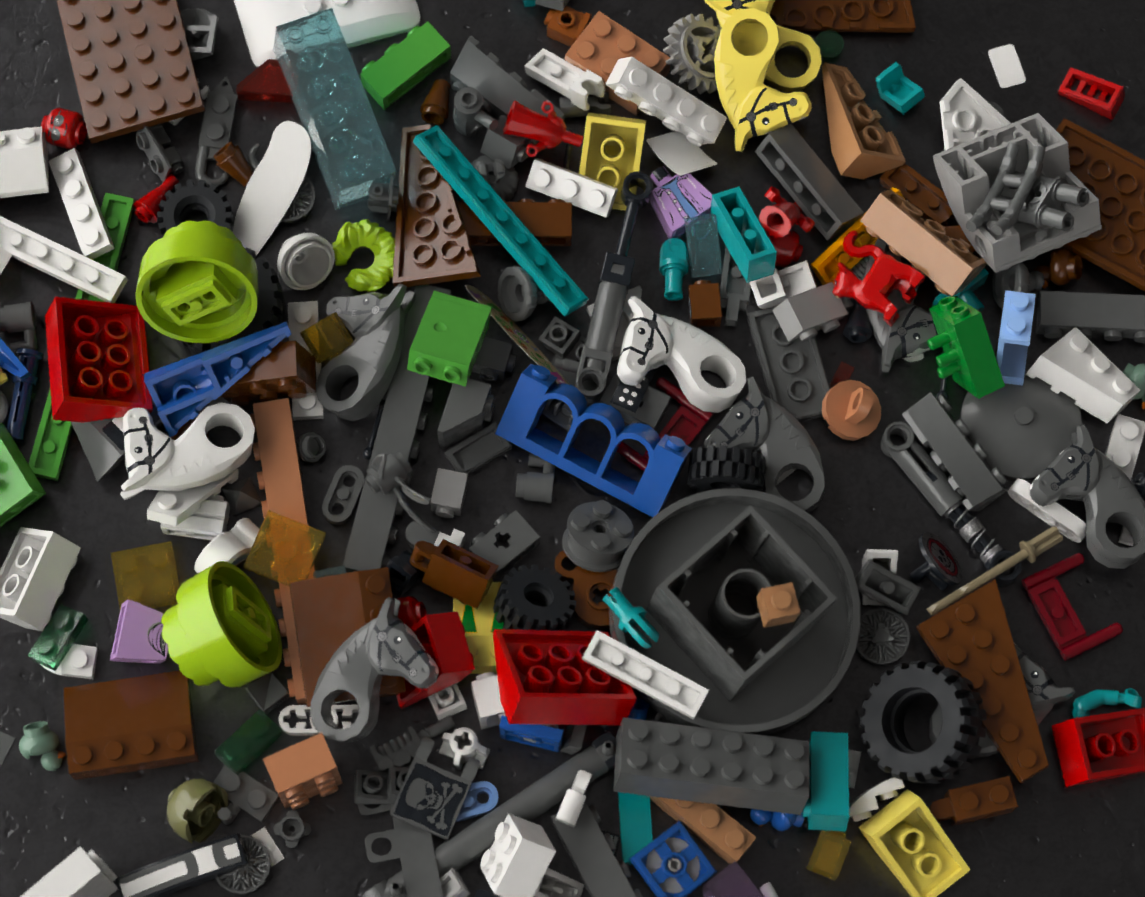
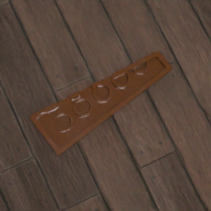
M775 0L770 13V17L777 25L795 31L915 32L916 28L910 0Z

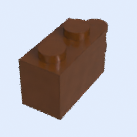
M445 539L441 541L438 547L427 541H417L409 560L413 567L425 572L422 580L423 583L431 586L436 591L443 592L459 600L464 605H469L476 609L486 597L499 567Z
M1010 776L948 790L944 795V799L934 801L928 809L937 822L950 820L951 825L956 826L1011 813L1018 805Z

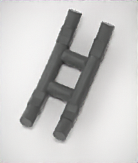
M1008 143L1005 157H1003L999 173L983 204L980 205L973 214V217L966 223L969 231L975 232L980 226L988 222L993 214V209L1005 211L999 218V221L992 227L994 234L1000 236L1016 223L1023 204L1035 181L1041 175L1046 148L1034 146L1025 176L1013 175L1017 165L1016 159L1020 145ZM1005 186L1019 187L1013 200L999 198Z

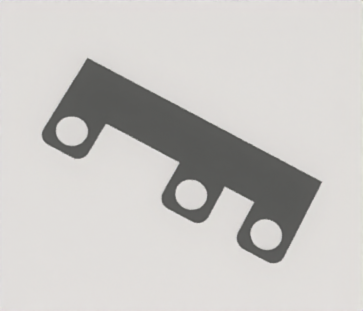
M358 803V808L362 815H372L391 811L394 804H381L377 808H368L364 804ZM392 817L394 829L366 836L365 847L367 858L370 862L377 863L400 858L407 897H443L431 833ZM381 837L389 839L392 844L390 852L383 856L374 854L371 849L373 841Z

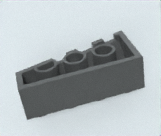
M471 35L467 39L450 72L452 89L456 93L464 87H473L479 90L483 96L486 113H491L498 118V121L501 118L507 119L511 105L515 100L523 106L548 117L541 109L543 101L548 99L536 89L529 92L527 84L522 80V77L516 72H509L508 74L504 71L502 65L498 62L500 59L492 52L485 55L476 47L479 41ZM553 104L557 116H560L565 123V114ZM530 139L529 144H537L539 141Z
M930 392L902 413V415L921 443L926 448L930 446L933 450L930 455L936 465L943 472L948 471L950 473L949 480L947 481L953 490L957 491L962 497L966 496L967 499L962 503L967 510L980 512L1008 491L1004 485L1007 480L997 467L992 469L985 460L989 457L985 449L979 443L974 445L967 436L971 431L963 420L959 418L956 421L950 413L953 407L943 394L938 397L937 394Z

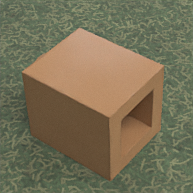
M793 582L762 588L756 597L764 628L794 622L800 615Z

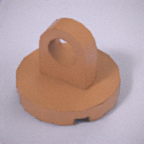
M846 380L837 383L827 391L822 401V415L829 424L828 428L832 433L842 439L855 441L868 436L877 428L881 420V406L877 395L869 386L860 381Z

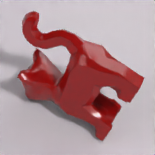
M854 230L848 232L842 243L844 251L849 256L856 258L873 256L875 262L863 280H860L845 264L839 262L837 265L839 272L834 279L832 293L836 298H854L864 308L882 313L884 315L883 320L892 327L900 315L897 313L898 309L888 299V296L893 290H897L902 293L903 300L910 304L917 296L914 288H917L918 285L925 281V276L912 266L899 262L891 255L886 254L881 247L874 244L857 247L855 240L858 232Z

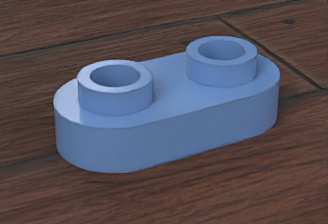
M487 781L472 783L455 823L484 815L494 810L499 801L496 787ZM482 793L489 796L488 802L485 804L479 803L477 801L478 795Z

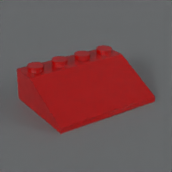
M55 296L45 315L53 420L83 423L124 417L127 411L132 408H145L151 413L153 410L152 397L144 382V373L149 372L145 321L137 306Z
M494 629L493 631L500 701L509 724L620 725L623 718H628L637 698L630 685L582 660L596 633L595 631ZM602 632L603 634L610 637L608 632Z

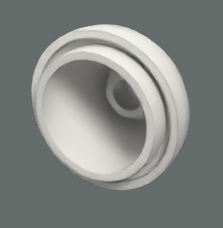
M302 233L287 239L283 243L277 259V269L281 279L286 285L295 290H308L318 286L327 278L333 268L335 259L333 247L324 237L315 233Z

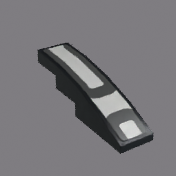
M236 833L151 863L122 875L115 880L120 897H166L189 886L196 887L249 864L241 836Z

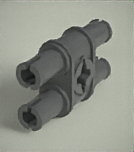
M1014 171L1013 175L1025 176V173ZM1041 173L1023 204L1016 223L1025 222L1035 225L1038 229L1052 227L1068 232L1074 224V217L1069 212L1058 210L1063 202L1083 207L1089 200V192L1086 191V188L1068 184L1063 178L1054 179L1046 177ZM1009 186L1010 189L1018 190V188H1019V187ZM1000 195L999 197L1002 199L1013 200V198ZM998 210L1000 214H1004L1005 212L1002 210Z

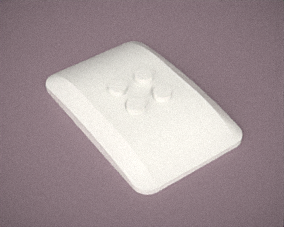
M234 0L252 62L255 67L263 71L274 70L409 32L420 23V11L416 0Z

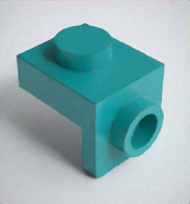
M897 62L884 70L875 79L880 98L902 114L906 113L925 97L923 89L904 76L902 67Z

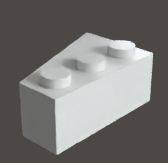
M1077 327L1073 328L1041 354L1025 374L1032 379L1038 377L1052 385L1050 390L1057 394L1062 391L1076 400L1075 405L1105 423L1110 422L1117 414L1124 410L1140 391Z

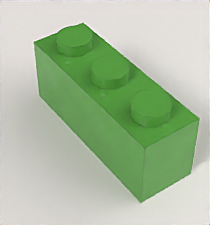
M428 21L422 26L418 25L408 33L406 39L399 44H392L385 51L384 56L377 61L369 62L362 69L360 74L362 86L385 110L451 58V46Z

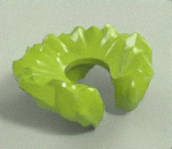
M369 219L353 224L345 222L338 232L336 241L332 243L335 265L346 266L348 265L347 261L356 249L361 247L369 248L375 256L373 264L366 269H352L345 278V282L349 287L359 292H375L385 286L387 282H390V279L393 277L395 238L392 237L391 232L386 231L383 227H379V224L376 222H370Z

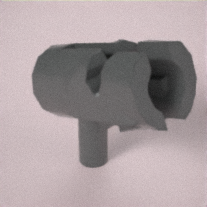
M464 87L457 91L454 96L453 123L455 129L461 135L466 137L476 136L477 131L480 128L483 129L484 126L491 131L497 128L498 121L486 113L483 96L479 90L473 87Z

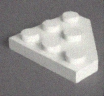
M962 78L954 83L940 101L945 150L1011 124Z

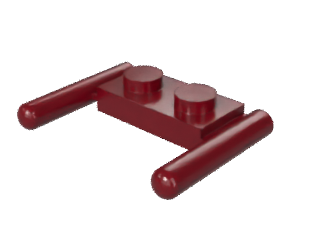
M660 377L656 380V387L682 406L663 428L659 436L661 439L665 434L678 437L690 447L714 413L702 411L690 404L681 389L664 377ZM622 441L617 453L642 471H645L649 460L648 451L646 450L642 456Z
M1081 553L1073 554L1021 580L1053 642L1059 648L1064 661L1123 632L1122 625L1116 622L1087 636L1060 583L1055 579L1056 576L1083 564L1085 558Z

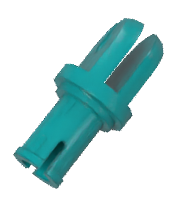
M679 238L667 239L660 248L659 271L665 276L664 298L670 301H678L683 298V276L689 271L688 247Z
M618 587L610 590L609 593L612 596L609 597L606 594L603 602L620 619L618 625L622 632L628 631L642 647H652L647 637L636 626L638 624L652 640L658 641L659 633L645 618L647 612L642 606L634 607L620 592Z

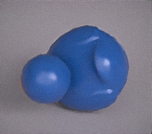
M757 809L750 810L751 820L755 824L763 826L770 821L773 828L778 831H785L791 828V826L800 827L804 821L802 813L797 815Z

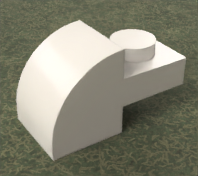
M807 260L779 271L775 268L773 275L749 282L757 305L761 309L776 307L789 297L817 288Z

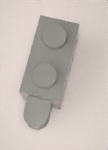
M830 282L789 297L772 311L788 342L800 338L801 341H806L817 335L819 330L827 333L839 327V320L848 314L847 310L854 306L853 302L847 297L836 298L832 293L834 285Z

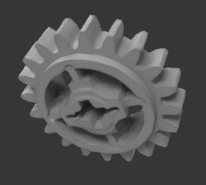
M691 13L686 17L680 18L674 22L673 26L668 28L669 35L664 38V41L669 46L664 48L663 52L670 54V58L665 62L666 64H673L674 69L671 71V74L675 75L678 73L680 75L679 84L685 81L688 82L689 91L697 87L699 94L705 91L711 94L717 90L714 59L721 27L720 25L716 27L713 25L712 17L704 21L703 14L700 13L694 17Z

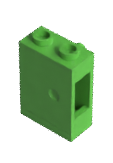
M433 291L409 350L407 370L466 387L489 328L492 307Z
M0 423V527H2L45 495L46 492L4 424Z

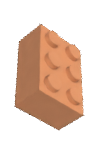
M600 11L597 12L565 54V61L585 72L589 70L603 79L604 85L618 59L634 57L663 77H666L670 71V64L665 62L670 58L669 56ZM605 85V92H609V99L637 116L640 112L637 104L620 98L614 93L613 89Z
M322 733L263 758L285 809L291 807L292 810L301 808L310 802L309 798L318 794L321 797L328 796L338 791V785L343 784Z

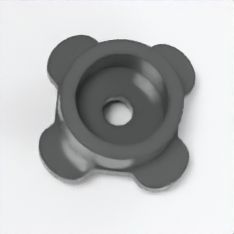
M291 810L287 812L286 817L280 823L274 825L273 830L276 835L281 836L286 841L288 848H295L303 836L310 835L311 826L299 818L297 811ZM294 826L295 831L290 832V827Z

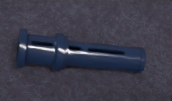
M20 348L17 349L16 355L31 376L20 379L12 374L11 378L15 387L7 430L15 442H24L33 387H36L39 383V378L37 377L39 361L44 356L39 351Z

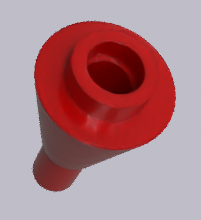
M170 174L159 187H156L133 203L134 213L138 219L144 223H156L158 221L157 211H161L159 207L160 201H166L165 193L168 190L172 191L179 182L175 176Z

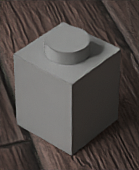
M438 468L430 502L431 511H436V515L444 518H453L454 515L461 516L468 486L467 473Z

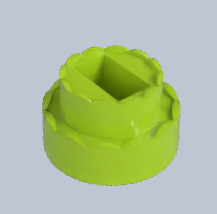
M211 221L183 222L176 227L170 228L163 238L153 242L144 254L140 265L135 295L137 308L151 327L170 338L190 343H212L226 340L243 331L255 317L258 305V270L256 262L230 229L219 226Z
M219 561L182 583L176 593L178 604L166 610L161 618V622L163 624L162 637L168 644L169 655L179 665L180 671L185 677L192 679L194 684L198 686H208L220 680L224 686L241 687L279 667L282 659V642L275 617L261 591L241 569L229 562Z

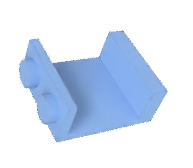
M1005 290L996 360L1003 381L1006 384L1023 386L1036 294Z

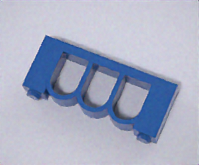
M530 364L521 373L495 434L651 517L661 512L668 501L692 448L687 446L682 439L665 434L661 439L657 431L646 424L631 423L625 426L620 412L611 405L596 403L587 406L584 395L575 386L566 383L555 384L558 377L552 375L547 368ZM548 399L561 400L572 411L573 421L564 443L535 428ZM586 419L599 420L610 431V444L602 462L573 448ZM624 439L637 440L648 451V464L639 482L610 468L617 450Z

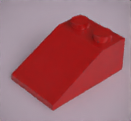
M458 611L427 614L411 627L426 651L437 664L439 677L434 684L424 689L412 685L404 678L406 692L396 695L400 708H406L460 682L475 670L473 655L469 651L465 637V628L460 621Z
M1145 708L1077 717L1051 726L1066 787L1145 772Z

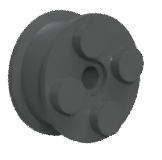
M599 500L597 502L583 503L573 509L569 515L567 529L562 538V546L567 557L577 566L593 572L612 571L620 566L624 554L633 540L634 527L630 518L622 510L607 501Z

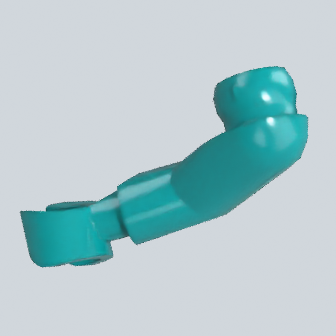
M1133 688L1126 689L1125 693H1119L1118 690L1096 689L1076 698L1072 704L1074 707L1072 713L1075 718L1090 716L1089 710L1104 704L1115 706L1125 703L1141 708L1142 698Z

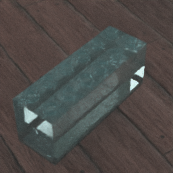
M330 8L276 26L273 51L300 120L310 137L313 153L335 209L338 210L368 199V190L373 183H390L391 176H394V183L397 170L333 9Z

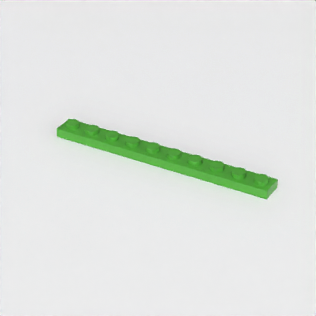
M105 192L101 213L115 249L93 260L117 271L134 211L133 203L135 200L134 198ZM78 289L75 298L105 302ZM51 390L48 393L29 460V466L36 477L58 481L73 427L70 421L53 420Z

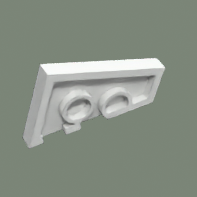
M238 469L222 479L202 486L174 491L159 490L147 509V519L178 526L200 509L201 502L209 496L213 498L221 492V487L227 482L230 484L238 479Z

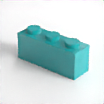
M740 187L713 194L710 218L746 283L773 275L777 251Z
M810 732L809 798L802 811V816L808 817L809 830L846 831L849 820L848 733Z

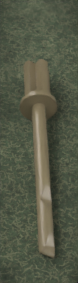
M1052 526L1027 542L1022 540L1019 543L1021 551L927 608V611L933 616L1024 559L1034 563L1038 555L1063 541V536L1059 533L1056 526Z

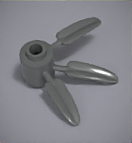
M399 451L394 455L391 453L387 456L383 453L378 454L372 462V467L367 470L369 476L365 480L375 494L380 491L383 495H386L393 490L399 498L400 505L415 522L431 533L436 532L437 530L410 506L397 487L400 485L402 491L409 498L420 504L428 505L431 502V498L414 491L406 484L405 480L408 479V474L413 471L406 458Z

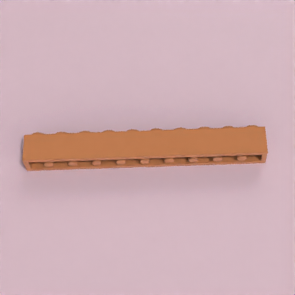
M289 398L253 403L254 414L249 415L254 424L255 432L257 431L258 442L253 443L255 461L261 460L262 471L257 472L259 489H265L266 500L261 501L263 518H269L271 527L270 530H265L268 548H274L275 559L270 560L272 578L278 577L279 589H274L277 607H282L284 618L278 619L281 637H287L288 648L283 649L285 667H291L293 677L287 679L289 696L296 697L297 704L303 705L306 704L289 583L314 579L317 576L292 410Z

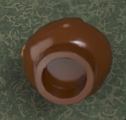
M1058 248L1050 253L1052 256L1050 267L1041 264L1033 270L1043 273L1045 284L1042 286L1043 289L1048 286L1050 281L1055 285L1065 286L1072 279H1080L1083 271V262L1080 255H1073L1068 249Z

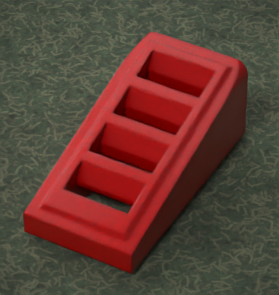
M1070 67L1058 90L1059 95L1112 120L1125 98L1123 86ZM1077 79L1080 83L1076 91H1073L1071 88ZM1086 86H1091L1087 95H1084L1083 92ZM1099 90L1101 91V94L1097 100L1094 97L1097 91ZM1108 96H1111L1109 103H1105Z

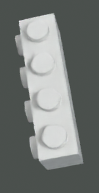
M634 57L618 59L605 84L613 89L617 96L637 104L642 112L659 118L663 121V125L671 130L681 132L686 135L688 141L698 146L715 143L727 120L726 116Z

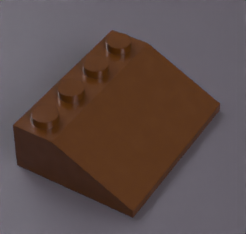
M388 567L289 583L307 707L311 706L318 678L333 654L355 631L377 618L388 597L392 598ZM383 676L379 697L399 695L406 692L404 677ZM345 692L340 694L333 704L356 701L357 699L352 693Z
M180 670L63 688L68 770L74 780L199 761L189 678L185 677Z

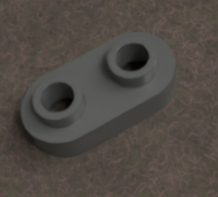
M342 466L333 477L322 504L323 515L331 524H345L354 513L365 481L362 471L356 466ZM347 479H353L355 484L352 487H346L344 482ZM336 506L344 508V511L339 515L332 512Z

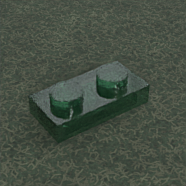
M60 604L27 656L33 662L56 671L89 619L83 613Z
M259 709L215 750V756L232 772L238 775L282 734V729Z

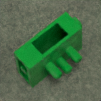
M957 296L945 297L937 305L929 308L938 335L928 339L927 345L931 350L942 346L944 351L943 354L936 357V363L939 366L937 368L938 376L944 379L952 375L953 380L978 399L1004 387L1005 384L981 312Z

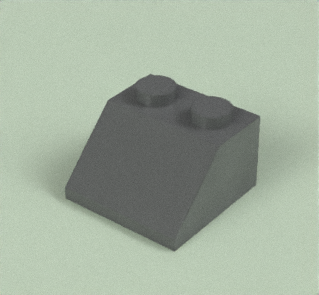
M470 378L466 387L455 383L452 384L437 430L439 448L447 449L482 430L486 421L491 422L495 411V396L491 395V384Z

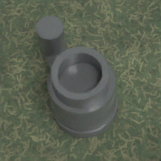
M33 301L4 305V308H0V332L16 333L24 331L25 341L10 343V350L14 355H16L17 349L20 348L37 350V319Z
M529 454L528 466L543 467V473H518L516 497L524 498L526 501L552 504L556 466L534 454Z

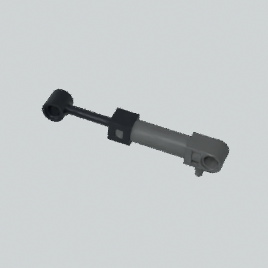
M632 172L623 181L621 199L627 208L616 253L606 252L598 292L580 362L556 358L554 364L556 368L577 374L574 386L584 395L587 404L598 402L602 398L613 356L612 353L635 264V258L627 257L638 209L644 208L648 204L652 193L653 183L651 178L643 172ZM633 186H638L644 190V193L635 195L629 189ZM592 380L597 384L598 388L588 391L583 388L582 383Z

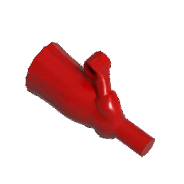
M516 100L511 105L503 134L539 141L537 144L530 143L527 145L526 153L529 157H535L545 148H554L562 142L577 147L581 146L583 136L567 131L566 124L560 116H557L553 104L549 100L543 101L541 106L542 111L548 117L523 106Z
M771 186L764 196L776 203L761 209L759 215V222L769 235L775 238H782L789 234L794 224L799 225L808 233L815 225L811 218L801 214L803 210L796 202H787L785 198H782L777 188Z

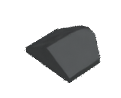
M187 8L182 10L181 15L193 61L213 55L219 18L205 9Z

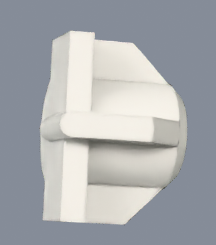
M461 727L452 734L444 732L439 754L454 759L453 765L458 770H461L463 764L470 757H473L480 761L479 769L483 770L490 749L480 745V741L473 730Z

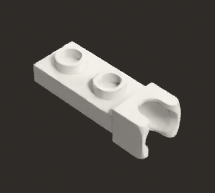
M544 48L524 66L527 75L571 99L572 104L585 111L590 109V105L587 103L588 95L603 97L605 94V85L600 76L589 70L585 72Z

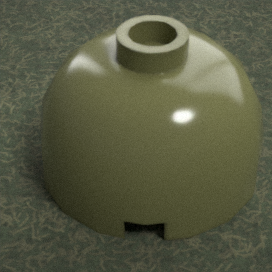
M202 778L185 781L172 790L168 797L167 820L171 828L177 835L190 843H193L194 840L198 843L204 842L219 827L221 820L217 818L218 811L221 807L227 808L228 794L221 786Z

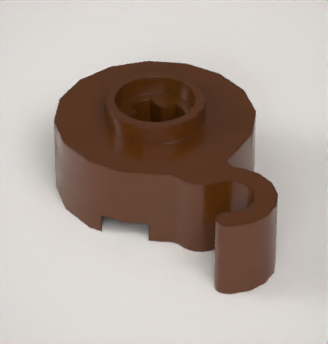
M564 550L561 551L555 559L554 570L555 574L558 572L562 575V582L567 580L573 584L572 590H574L576 595L574 598L576 601L574 616L579 623L588 629H610L609 606L602 601L597 604L594 600L596 599V593H605L609 597L611 596L609 591L612 590L617 570L593 572L579 566L571 571L565 570L562 565L568 562L569 558Z

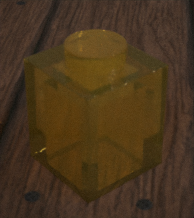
M337 312L300 332L318 364L328 358L332 360L353 342Z
M821 830L806 869L835 881L839 876L852 841L845 839L846 834L841 831L827 832Z

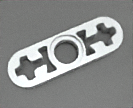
M1020 478L1014 481L1007 491L1014 501L1051 527L1056 526L1059 532L1068 539L1077 543L1083 540L1086 536V523L1057 502L1044 507L1038 505L1031 499L1029 489L1031 484Z
M290 705L285 707L279 714V724L283 732L291 736H315L319 734L314 727L311 716V729H306V722H297L296 728H290L289 723L285 722V719L290 718L291 713H296L299 719H307L306 712H310V707L306 705ZM358 705L331 706V715L337 727L339 724L337 712H342V718H352L353 713L359 711ZM342 722L343 728L341 729L350 727L352 723Z

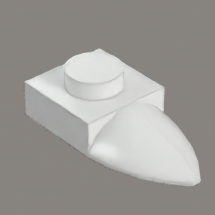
M66 643L64 646L47 648L36 654L34 659L52 673L68 677L94 679L98 648Z

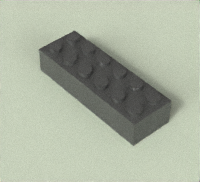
M623 718L616 736L614 792L801 815L809 798V741Z

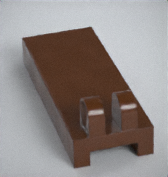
M906 163L886 171L879 178V184L887 190L892 187L899 189L905 200L923 212L922 216L926 220L931 219L943 226H947L948 221H952L955 218L944 192Z

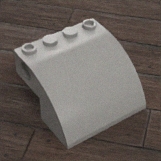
M1039 113L933 155L943 192L958 224L977 253L995 273L1008 270L1011 266L1034 259L1042 253L1060 248L1064 244L1087 237L1091 233L1102 229L1099 199L1070 171L1068 142ZM1008 143L1020 145L1015 171L1025 173L1029 160H1031L1034 146H1041L1046 148L1042 162V174L1054 179L1063 178L1070 185L1087 189L1089 200L1085 206L1080 207L1063 202L1058 209L1069 212L1074 217V224L1068 232L1052 227L1038 229L1035 225L1024 222L1015 223L1010 229H1007L1002 235L998 236L993 233L992 227L1003 214L994 209L989 221L980 226L975 232L967 229L966 223L973 217V214L980 205L983 204L999 173ZM1005 186L1001 195L1014 198L1017 190Z

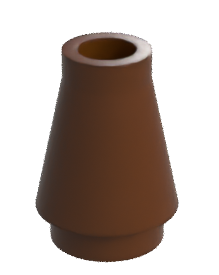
M442 79L434 81L431 90L420 107L421 118L425 122L440 125L448 118L449 91L451 87L449 82Z
M229 142L214 155L218 167L236 179L243 187L248 184L254 172L238 145L235 146L232 142Z

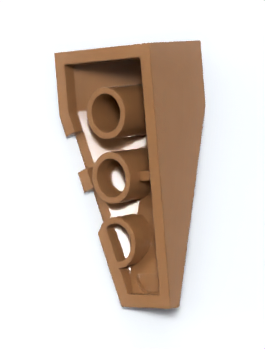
M824 63L822 65L831 152L840 175L866 179L902 166L906 161L896 137L891 131L885 132L879 123L882 117L878 111H872L863 100L866 94L849 69L843 66Z

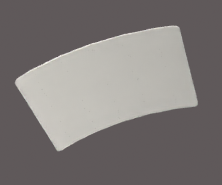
M679 131L647 139V143L659 159L677 175L681 176L718 164L707 156L698 145L688 141L686 135Z

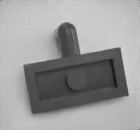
M226 762L213 782L224 788L228 794L229 806L218 811V817L224 825H230L240 810L263 823L280 798L277 793L229 762Z

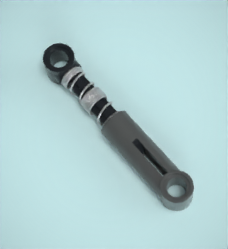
M903 422L889 424L880 442L883 453L893 458L941 518L945 516L954 522V528L960 530V536L965 539L966 543L970 542L972 544L971 549H976L980 554V559L984 563L986 572L1013 556L1014 552L1006 551L999 544L995 545V539H990L985 533L986 528H984L983 524L978 521L977 517L973 518L967 508L962 505L965 499L964 496L962 497L957 491L953 490L947 481L949 480L948 477L914 438V432L911 427ZM898 435L903 438L905 444L894 445L890 437ZM1021 562L1010 568L1011 574H1000L991 579L990 582L995 579L998 587L1011 585L1020 574Z

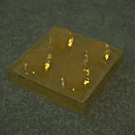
M268 510L246 559L244 568L287 586L291 582L307 580L324 542L326 533Z
M172 541L111 552L120 610L122 603L128 599L150 608L178 604L176 593L180 588Z

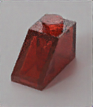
M277 57L276 60L268 59L237 84L238 100L297 104L300 74L298 61H293L289 57Z

